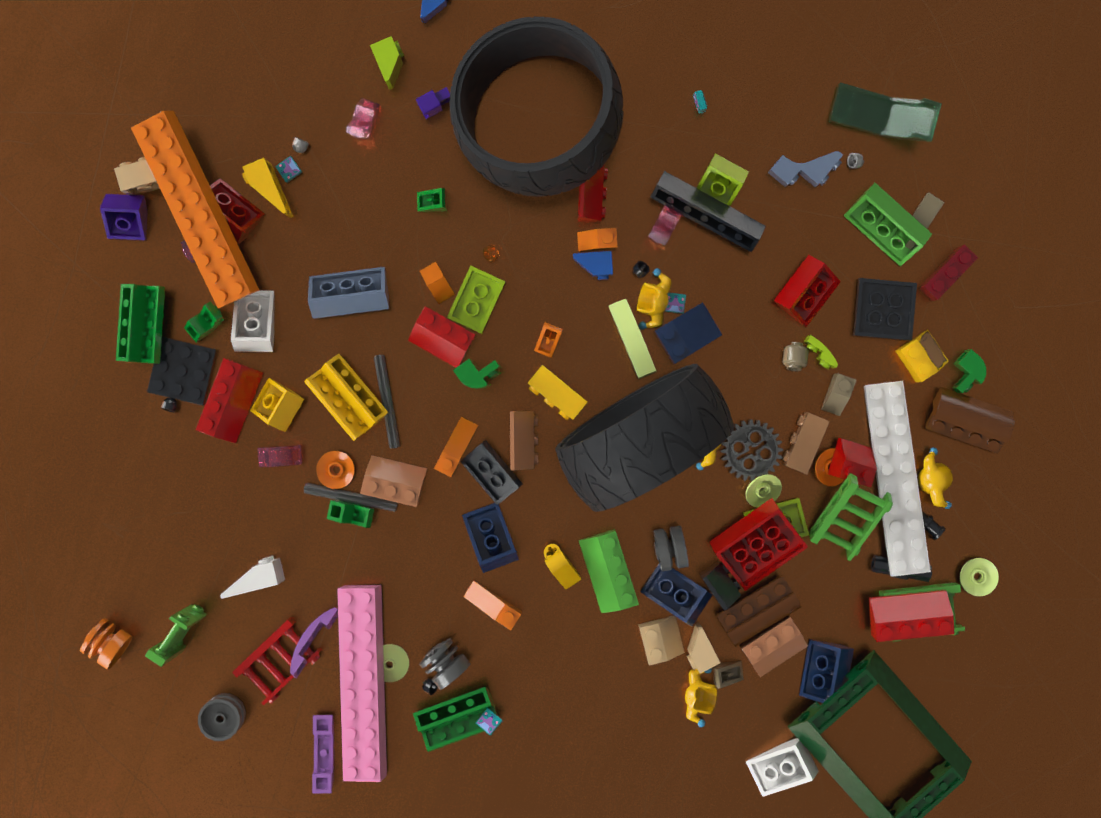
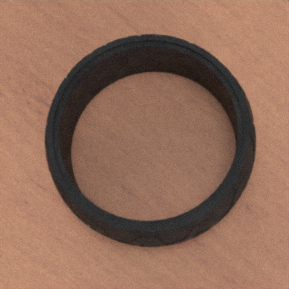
M534 16L533 18L524 17L501 24L484 34L471 46V49L463 56L454 74L453 85L450 91V117L457 142L473 167L487 180L505 190L537 197L551 196L569 191L594 176L603 167L612 154L613 148H615L620 135L624 114L623 95L619 77L604 49L586 32L571 23L556 18ZM536 56H559L584 65L597 76L603 84L602 104L597 119L586 136L564 154L537 163H516L500 159L488 153L477 144L475 116L480 99L496 76L511 65Z
M691 364L645 385L606 408L565 437L555 450L560 466L571 487L583 502L593 511L598 512L633 500L685 471L725 441L734 430V424L729 407L711 377L698 364Z

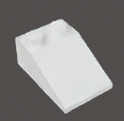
M257 291L234 302L231 343L234 352H273L274 291Z
M269 556L259 560V564L252 567L220 595L221 599L275 586L283 582L285 576L280 558L274 559V556Z
M798 738L787 741L746 761L762 796L813 781L819 772L809 750Z

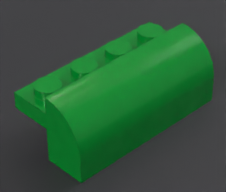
M121 284L116 361L160 364L165 287Z
M468 359L453 371L464 385L470 388L484 389L491 386L487 379L492 380L500 375L501 372L499 370L502 367L494 360L480 370L474 360Z
M483 687L415 712L413 716L418 732L422 733L427 752H431L485 732L476 724L477 720L487 708L496 715L497 712L488 688Z

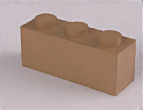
M805 412L804 415L801 414L797 422L798 430L790 438V443H792L790 449L786 450L783 455V465L807 475L830 421L809 412Z

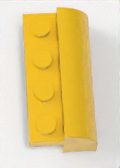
M340 354L327 361L320 370L304 381L353 441L362 434H365L389 413Z

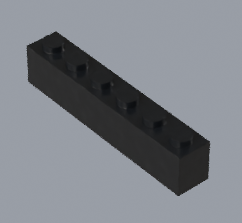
M666 171L663 172L650 197L750 252L754 250L766 227L762 223Z

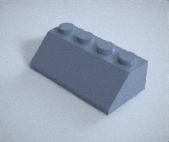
M385 267L309 276L308 304L312 318H325L389 309Z

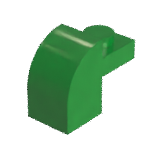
M210 301L203 306L199 314L187 321L184 329L197 343L214 331L224 319L220 309Z
M972 349L965 350L953 363L964 373L952 387L955 392L967 393L973 387V382L975 384H982L985 380L986 365L983 359Z
M330 500L327 519L339 523L371 528L374 509L350 502Z

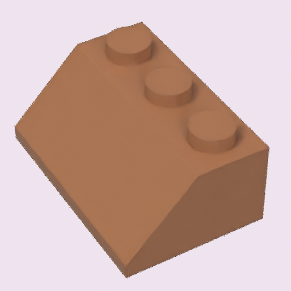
M510 411L511 470L534 469V465H538V453H534V446L538 445V434H534V426H538V415H534V411Z
M371 455L360 494L417 507L419 506L427 468Z
M789 615L739 645L760 677L808 647Z

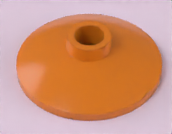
M835 448L823 451L815 464L816 476L826 486H836L844 481V479L828 475V465L831 464Z
M341 451L325 453L319 459L316 466V474L319 481L331 489H340L347 486L352 481L355 473L352 459ZM335 466L340 468L339 473L333 471Z

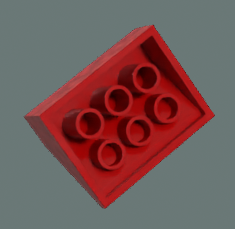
M773 498L709 542L716 556L745 591L808 548L805 541Z

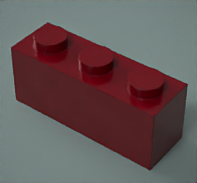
M965 244L958 246L918 289L931 301L938 300L978 257Z

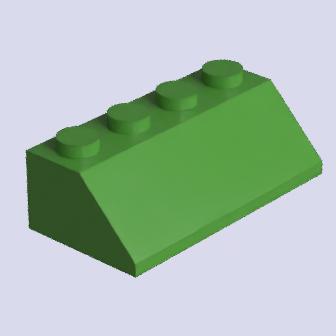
M876 183L864 192L844 214V217L899 266H902L924 247L932 235L928 229ZM910 239L916 243L911 250L906 247Z
M613 529L579 540L601 613L621 611L639 605L616 530Z

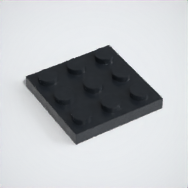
M858 278L853 336L912 341L917 283Z
M162 337L160 364H153L147 392L205 405L218 350Z

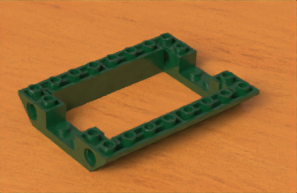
M873 650L845 675L849 680L821 705L817 701L814 702L787 727L869 818H923L965 781L972 761L876 651ZM877 684L880 685L945 759L941 765L938 764L930 771L934 775V779L908 802L901 797L893 804L894 806L889 811L820 735Z

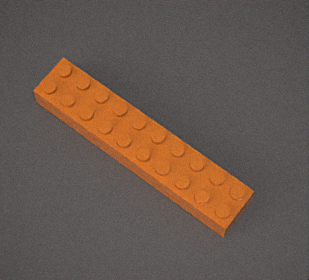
M162 111L131 127L217 308L232 304L259 291L256 281L175 112Z

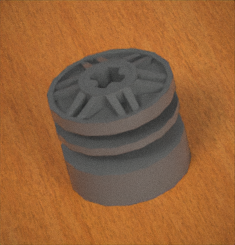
M451 638L434 646L419 663L421 668L430 664L425 671L426 674L433 671L437 672L432 681L439 690L452 683L471 665L464 654L456 657L453 656L458 649L457 646L448 650L453 643Z

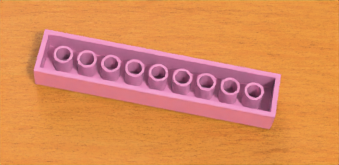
M345 585L337 589L343 781L381 782L387 776L381 585Z

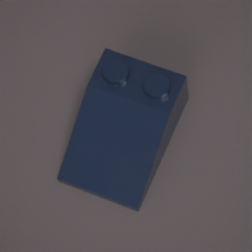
M703 302L654 331L672 364H676L722 336Z
M493 503L462 515L483 573L519 560L499 504Z
M658 564L641 590L642 594L690 626H693L713 594L674 568L662 572L660 564Z

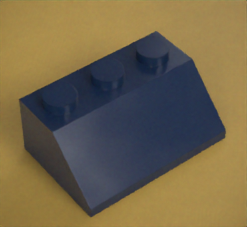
M809 639L799 696L824 703L849 680L845 675L850 671L854 649L840 644Z

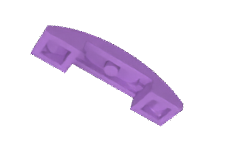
M335 607L320 615L301 636L291 661L290 673L294 678L297 679L307 664V661L302 656L322 626L330 629L337 619L338 609Z
M313 715L314 773L312 774V793H332L334 774L333 715Z

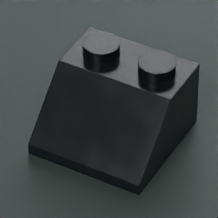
M717 561L700 572L699 575L725 611L741 596V593L738 591L741 587L735 579H730L728 576L730 572L725 565H721Z

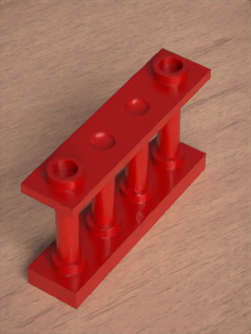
M292 617L283 623L232 672L236 678L241 674L243 676L246 675L266 696L261 702L263 706L267 702L273 703L279 697L277 693L294 678L292 675L285 678L265 657L266 654L264 653L269 647L272 650L274 649L291 667L292 656L279 644L280 641L278 639L284 634L296 645L298 644L300 637L293 631L294 628L292 626L296 621ZM308 647L304 653L308 657L306 660L307 664L311 663L313 665L321 657L319 655L322 651L320 647L315 652ZM255 661L257 663L260 662L280 683L273 692L252 671L253 668L250 665Z

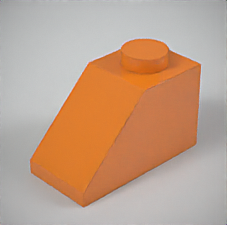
M616 228L577 232L578 252L616 250L618 247Z

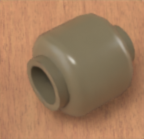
M792 342L791 345L784 348L783 364L788 370L802 371V368L807 366L809 350L801 342Z

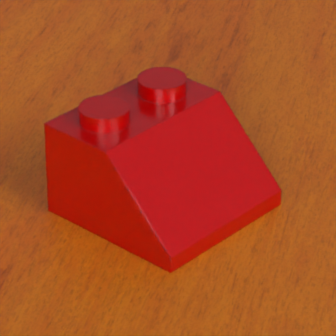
M838 438L828 475L845 480L851 473L857 476L858 484L872 487L877 471L872 448Z

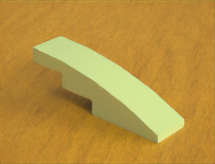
M627 299L609 305V310L638 379L657 372Z

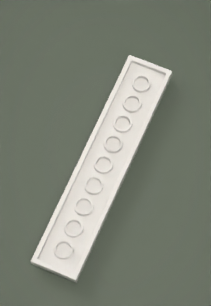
M903 381L865 385L864 394L872 450L877 467L876 478L879 498L882 499L889 492L893 502L891 510L882 517L890 576L931 572Z

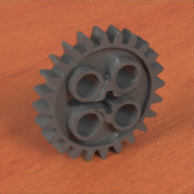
M749 419L747 425L742 420L741 427L735 423L734 427L736 430H733L730 436L726 438L727 442L721 443L725 446V449L720 450V452L726 455L721 460L728 461L724 466H731L732 468L729 473L732 474L736 471V478L743 475V480L746 481L749 476L750 480L753 481L755 476L767 475L769 470L775 472L773 465H780L776 459H782V456L778 455V452L783 451L782 448H778L782 441H776L779 434H772L773 427L768 430L766 429L768 423L760 426V420H757L754 425L753 420ZM753 432L759 434V440L755 443L750 440V435ZM766 441V444L754 450V455L749 453L740 460H737L738 456L749 451V446L756 447L761 442ZM737 442H741L743 445V449L739 453L734 451V444ZM767 448L769 456L762 459L760 452L762 449ZM750 458L753 461V465L751 468L746 469L744 461Z

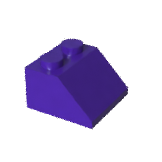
M106 194L100 206L107 239L146 240L148 211L145 197L143 195Z

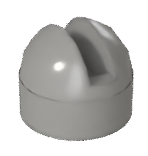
M295 137L292 147L297 153H303L307 150L309 143Z
M851 153L848 156L847 164L850 168H860L864 164V157L859 153Z

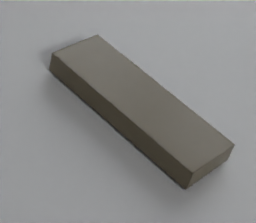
M928 192L912 216L927 229L945 202ZM910 239L906 247L911 250L916 243Z

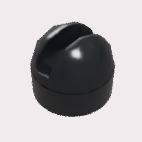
M638 261L633 267V274H636L638 278L646 276L650 271L649 266L643 261Z
M166 398L163 400L160 408L175 413L178 404L174 398Z
M431 678L423 681V691L433 695L438 687Z

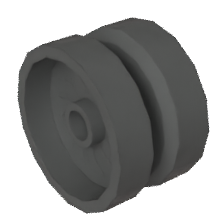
M681 525L670 527V540H668L664 529L653 530L654 547L661 571L672 570V557H674L678 568L689 567Z
M221 693L214 696L199 712L198 725L201 732L213 741H224L231 738L243 726L246 719V710L243 702L232 694Z

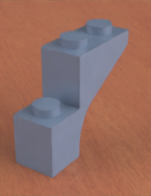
M835 151L806 163H796L782 155L768 173L784 187L789 183L793 185L800 177L797 174L816 187L819 184L823 185L830 176L827 174L831 169L835 171L842 163L840 158L843 154Z

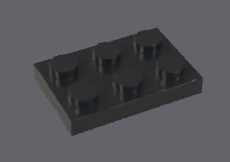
M486 440L460 461L497 505L523 485Z

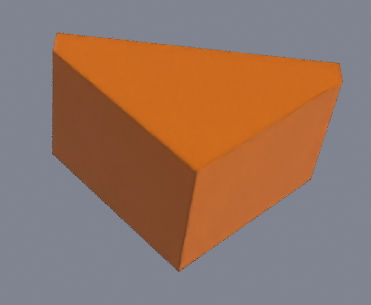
M437 262L420 270L427 287L438 304L455 295Z
M545 322L534 351L552 358L563 329Z

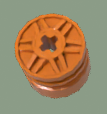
M104 618L87 634L80 652L84 655L89 652L88 657L90 659L99 653L97 663L109 670L123 655L133 637L123 629L114 635L113 632L116 625L114 623L109 625V620Z

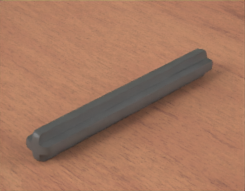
M376 355L374 356L381 402L389 412L384 417L390 449L399 448L400 442L385 356Z
M306 483L304 486V493L393 512L397 510L398 506L397 502L345 490L331 489L311 483Z

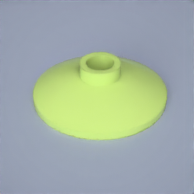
M770 474L757 477L746 489V500L754 507L761 506L771 498L776 501L782 491L781 481L776 476Z
M971 559L961 569L960 583L964 590L971 595H988L998 584L999 575L997 568L987 559ZM979 573V579L975 580L974 575Z
M383 645L384 682H396L402 679L408 671V655L398 645ZM386 662H392L393 667H387Z

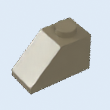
M839 373L833 374L821 410L840 416L851 397L856 379Z

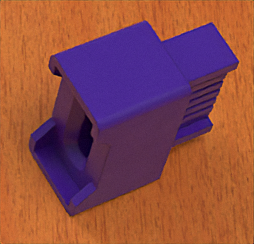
M447 87L437 93L431 90L416 99L424 117L428 119L443 110L442 105L450 101V93Z

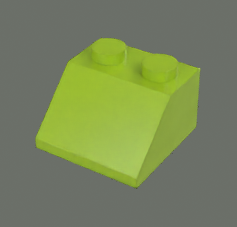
M392 36L370 45L384 80L391 90L394 88L403 62L401 57H404L398 40L394 42Z
M715 154L696 188L731 206L749 171Z

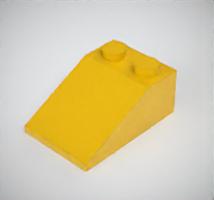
M265 158L243 166L244 173H242L246 184H249L250 187L258 191L289 218L294 217L272 164Z

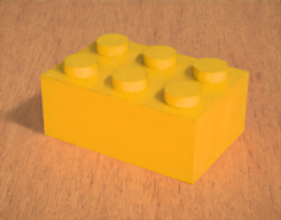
M543 365L528 382L531 385L528 389L537 396L539 393L545 397L543 401L551 408L554 405L559 408L560 411L558 413L566 420L569 418L573 420L587 404L585 399Z

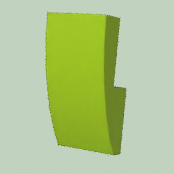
M812 335L806 337L804 343L807 344V348L815 353L819 351L816 359L820 361L819 364L826 369L838 366L836 359L823 343Z

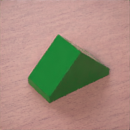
M445 188L417 192V211H447V191Z

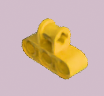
M549 544L545 547L543 554L546 559L544 561L565 590L582 580L575 567L558 545Z

